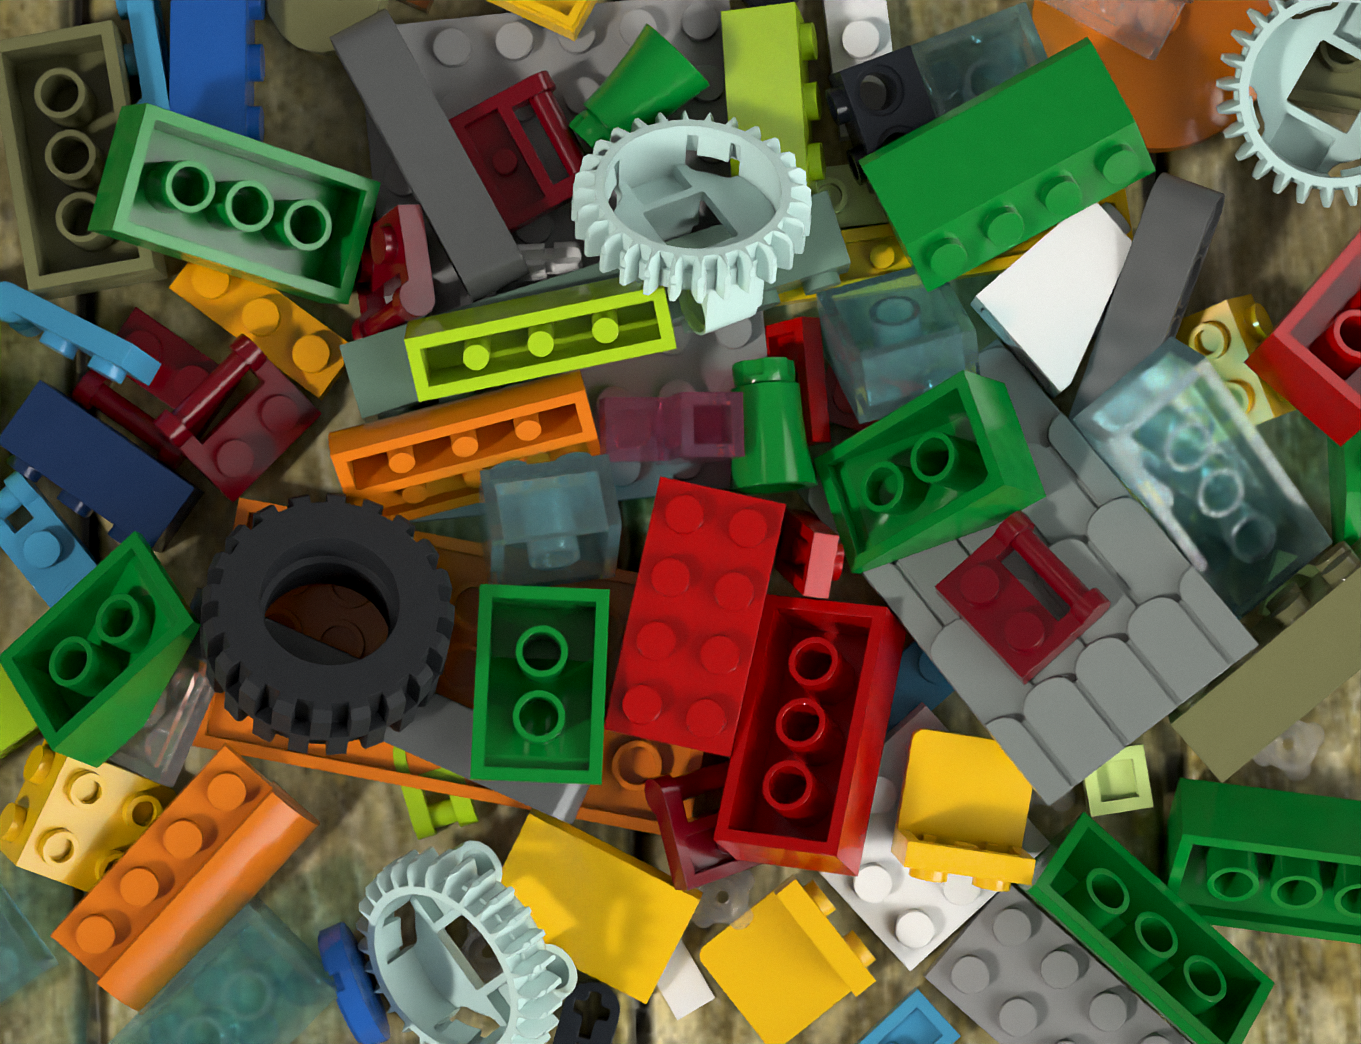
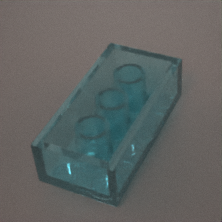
M1172 336L1073 418L1075 424L1102 461L1131 496L1141 504L1186 560L1196 568L1239 621L1333 543L1208 359Z
M257 898L247 903L108 1044H291L337 998L336 991L338 990L333 975L329 976L328 971L325 972L322 960L260 898Z

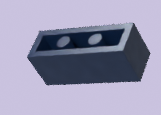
M42 380L38 381L0 435V445L11 452L5 461L10 467L35 483L44 475L62 488L56 498L64 505L86 519L95 511L111 522L113 526L108 535L120 544L134 531L143 534L153 551L162 553L205 493L56 387Z

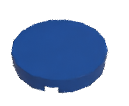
M342 921L319 931L318 948L325 972L328 971L329 976L333 975L338 990L336 991L338 997L336 1002L353 1036L359 1044H380L389 1040L391 1037L385 1007L380 993H374L377 984L372 973L365 972L367 960L363 952L358 950V942L350 928Z

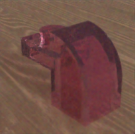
M679 392L669 397H604L599 400L601 463L682 465L724 462L745 457L743 392Z

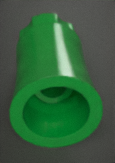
M646 23L625 56L605 81L583 103L587 109L581 111L569 123V127L594 150L596 141L602 139L610 142L613 128L619 127L631 133L634 119L639 118L647 125L655 124V118L659 112L668 119L681 106L709 87L710 84L671 43Z
M764 357L734 363L732 365V376L735 388L730 390L732 407V465L729 492L742 495H762L794 492L816 487L818 483L808 450L802 415L800 384L795 383L794 360H788L786 357Z

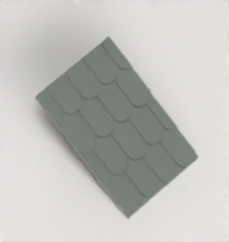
M997 338L938 384L962 370L1005 383L1046 497L1021 511L1035 524L1033 532L1089 590L1095 587L1098 588L1111 602L1108 610L1027 684L1023 685L940 598L934 587L988 540L1002 522L863 572L862 575L1043 802L1050 806L1259 644L1196 568L1186 560L1141 504L1131 496L1067 417L1057 409L1013 354ZM818 475L816 477L818 483L816 487L800 490L797 493L814 515L838 534ZM1015 550L1001 562L1057 621L1069 612L1071 607Z

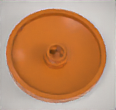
M1033 0L1029 20L1030 49L1033 63L1036 65L1088 37L1134 117L1148 153L1172 152L1201 144L1217 136L1229 125L1237 121L1236 114L1229 115L1217 112V105L1226 100L1233 99V91L1218 88L1216 86V79L1234 76L1236 69L1224 63L1220 57L1222 53H1241L1243 46L1230 33L1233 29L1246 31L1250 34L1256 26L1251 22L1246 13L1249 7L1261 12L1265 16L1272 8L1268 0ZM1249 85V96H1252L1254 103L1257 99V94Z

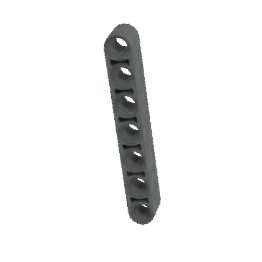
M197 587L189 607L201 624L203 589ZM264 617L265 626L272 638L284 650L299 659L321 665H341L360 660L353 655ZM199 628L186 654L207 663V660L201 658ZM435 692L426 707H417L414 721L401 732L393 731L390 726L386 727L383 741L470 780L473 709ZM471 780L570 824H573L590 786Z

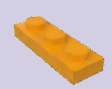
M190 262L185 265L169 287V289L237 338L241 333L245 334L279 370L321 401L346 369L339 345L348 342L276 289Z

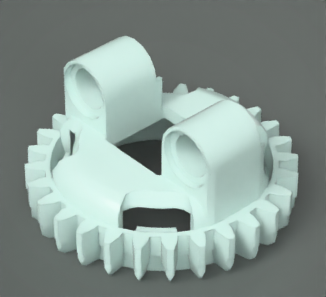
M1268 0L1272 10L1266 16L1249 7L1246 13L1251 22L1256 26L1251 34L1233 29L1230 33L1243 46L1241 53H1222L1220 57L1224 63L1236 68L1234 76L1216 79V86L1218 88L1233 91V99L1226 100L1217 105V112L1229 115L1236 114L1238 120L1223 130L1225 138H1235L1244 135L1246 142L1235 153V157L1238 161L1247 159L1254 154L1259 157L1260 160L1256 163L1251 174L1256 180L1266 175L1270 170L1276 172L1277 175L1275 176L1272 188L1276 194H1280L1290 181L1296 183V201L1298 203H1305L1313 188L1320 190L1319 194L1323 207L1329 208L1331 206L1335 190H1343L1349 205L1356 206L1358 187H1361V166L1340 170L1341 177H1330L1328 172L1339 163L1361 158V109L1349 130L1344 133L1334 125L1291 103L1287 98L1320 41L1324 40L1361 60V0ZM1332 2H1339L1331 10L1310 14L1301 19L1290 18L1297 13L1302 14L1318 7L1330 6ZM1249 85L1257 94L1259 110L1264 121L1262 136L1257 131L1260 125L1253 107L1252 96H1249Z
M685 110L681 114L680 120L668 121L659 112L655 118V124L647 125L639 118L634 119L631 133L619 127L613 128L610 142L602 139L596 141L593 154L583 156L580 172L575 174V181L573 183L571 221H575L576 239L585 240L584 254L587 257L600 256L599 270L602 273L618 268L620 270L619 284L623 286L633 281L639 283L644 280L643 294L647 296L653 293L659 285L668 287L669 301L679 299L682 313L688 325L696 334L702 336L756 314L757 308L762 304L764 281L770 284L776 281L777 267L790 270L793 266L794 253L802 254L804 251L805 237L810 234L812 197L811 189L807 187L806 171L796 167L795 154L790 151L781 153L779 139L775 137L761 141V132L758 126L742 131L738 129V122L735 117L728 123L722 124L714 122L713 116L709 112L705 120L689 119ZM686 150L697 151L698 156L711 157L728 162L730 158L740 161L739 176L722 177L708 172L695 171L685 164ZM613 189L617 194V205L614 212L609 205V198ZM700 201L706 203L733 237L703 249L674 247L665 243L666 241L690 234L693 226L698 225Z
M466 841L454 849H448L440 856L434 847H428L420 854L416 849L411 850L403 857L397 858L384 867L383 871L378 873L376 878L366 886V897L359 903V911L363 916L356 923L357 930L365 935L358 944V950L370 957V960L365 965V972L375 974L378 984L375 987L374 993H384L391 1005L387 1013L396 1012L404 1022L402 1032H415L420 1037V1044H545L551 1038L548 1032L559 1023L553 1012L562 1005V1000L569 996L576 987L578 978L576 966L572 958L562 948L553 944H545L543 937L546 933L544 929H538L530 915L532 912L529 906L524 907L514 895L515 889L512 886L507 888L501 883L503 875L501 862L496 853L480 841ZM410 901L415 911L417 941L400 951L399 947L403 945L401 918L398 916L394 917V911ZM461 915L467 918L483 935L503 969L500 974L487 984L483 983L445 930L448 924ZM461 1007H467L479 1014L491 1017L500 1027L485 1038L480 1036L482 1033L481 1029L469 1026L457 1019L453 1022L449 1019L456 1015Z

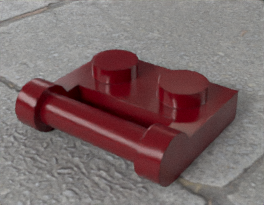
M547 70L527 77L448 120L510 234L573 200L575 174L580 172L583 156H586L553 95L557 87ZM531 105L569 177L554 185L514 113L524 106Z
M421 204L397 205L369 227L354 282L357 286L361 313L352 325L354 340L399 327L406 321L423 318L432 311L435 305V293ZM393 294L392 301L386 304L384 297Z
M135 307L116 334V336L134 344L161 363L149 386L128 375L126 376L173 409L219 365L137 307ZM93 369L89 370L82 377L72 393L71 398L87 410L95 407L158 451L160 453L158 460L171 469L176 470L180 467L186 457L153 425L152 422L155 420L153 417L111 389L109 386L112 380ZM241 379L189 430L198 441L242 381Z
M243 333L228 346L232 352L172 412L165 409L152 422L233 503L322 414L268 359L264 352ZM250 370L260 382L199 442L189 430Z
M1019 510L1008 516L988 540L934 587L940 598L1025 685L1101 618L1108 610L1111 602L1098 588L1095 587L1089 590L1033 532L1035 524ZM1014 550L1071 607L1069 612L1059 621L1001 563Z
M730 759L674 778L666 773L650 778L645 783V798L651 811L657 817L675 890H691L763 864L736 860L713 840L720 808L688 819L686 816L683 801L724 788Z

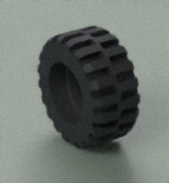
M327 493L326 502L311 503L310 496L305 494L288 498L287 509L278 512L275 505H268L253 514L252 529L250 530L246 525H238L226 538L225 552H219L214 555L208 568L207 586L203 587L201 658L207 660L206 676L213 692H225L224 708L236 721H243L247 716L253 719V734L269 743L276 734L289 738L288 750L306 754L309 743L326 744V755L346 754L348 742L358 739L361 746L367 749L383 742L386 727L390 726L393 731L401 732L412 723L417 707H426L436 692L439 676L443 674L454 627L455 606L450 603L453 588L448 572L442 568L436 569L439 554L431 542L424 538L416 542L413 539L415 525L403 516L396 515L391 521L382 516L383 505L368 499H364L362 507L345 503L346 494ZM310 584H335L352 589L373 603L382 614L388 626V636L386 641L377 650L360 660L341 665H321L299 659L284 650L268 632L264 617L268 608L278 598L293 589Z

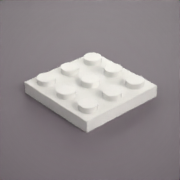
M922 702L886 734L858 877L819 871L909 971L913 970L998 892L972 885L973 877L948 873L947 882L943 883L911 877L908 875L909 868L904 867L891 852L911 734L918 728L949 731ZM1027 818L1022 848L1035 858L1050 845V842Z

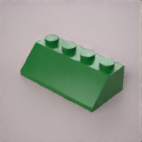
M1088 37L858 160L905 257L927 293L1156 171L1134 117Z
M1180 778L1167 819L1160 880L1210 925L1361 944V801Z
M1083 811L1050 840V845L1035 857L1036 862L1032 885H1017L1193 1044H1242L1275 983Z

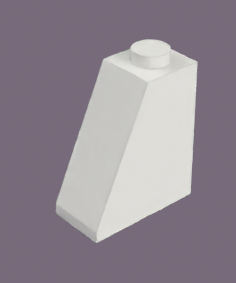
M1108 202L1101 206L1095 203L1061 221L977 294L970 304L1053 399L1071 384L1122 271L1132 241L1126 235L1131 230L1129 224L1120 212Z

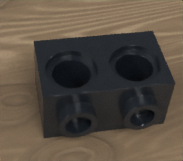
M910 45L828 75L831 88L825 90V98L830 114L836 125L845 124L853 148L846 151L850 170L859 186L867 185L869 194H874L858 160L882 148L884 140L889 135L901 138L936 119ZM867 75L880 79L886 88V100L879 110L867 107L860 97V85Z

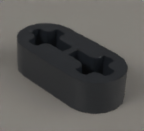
M587 979L578 982L572 993L565 999L553 1044H612L621 1007L618 993L614 988L597 979ZM592 991L602 994L601 1005L610 1009V1015L608 1018L598 1017L595 1020L592 1034L589 1036L579 1033L583 1012L574 1008V1003L576 999L581 1001L587 1000Z

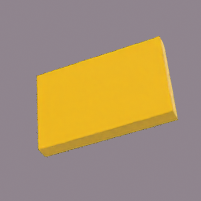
M534 808L529 812L502 867L501 883L507 888L512 886L515 889L514 895L524 907L529 906L532 912L530 915L538 929H544L546 933L543 937L545 944H553L562 948L572 958L577 970L644 1004H647L703 894L702 891L696 888L691 890H675L671 875L562 820Z

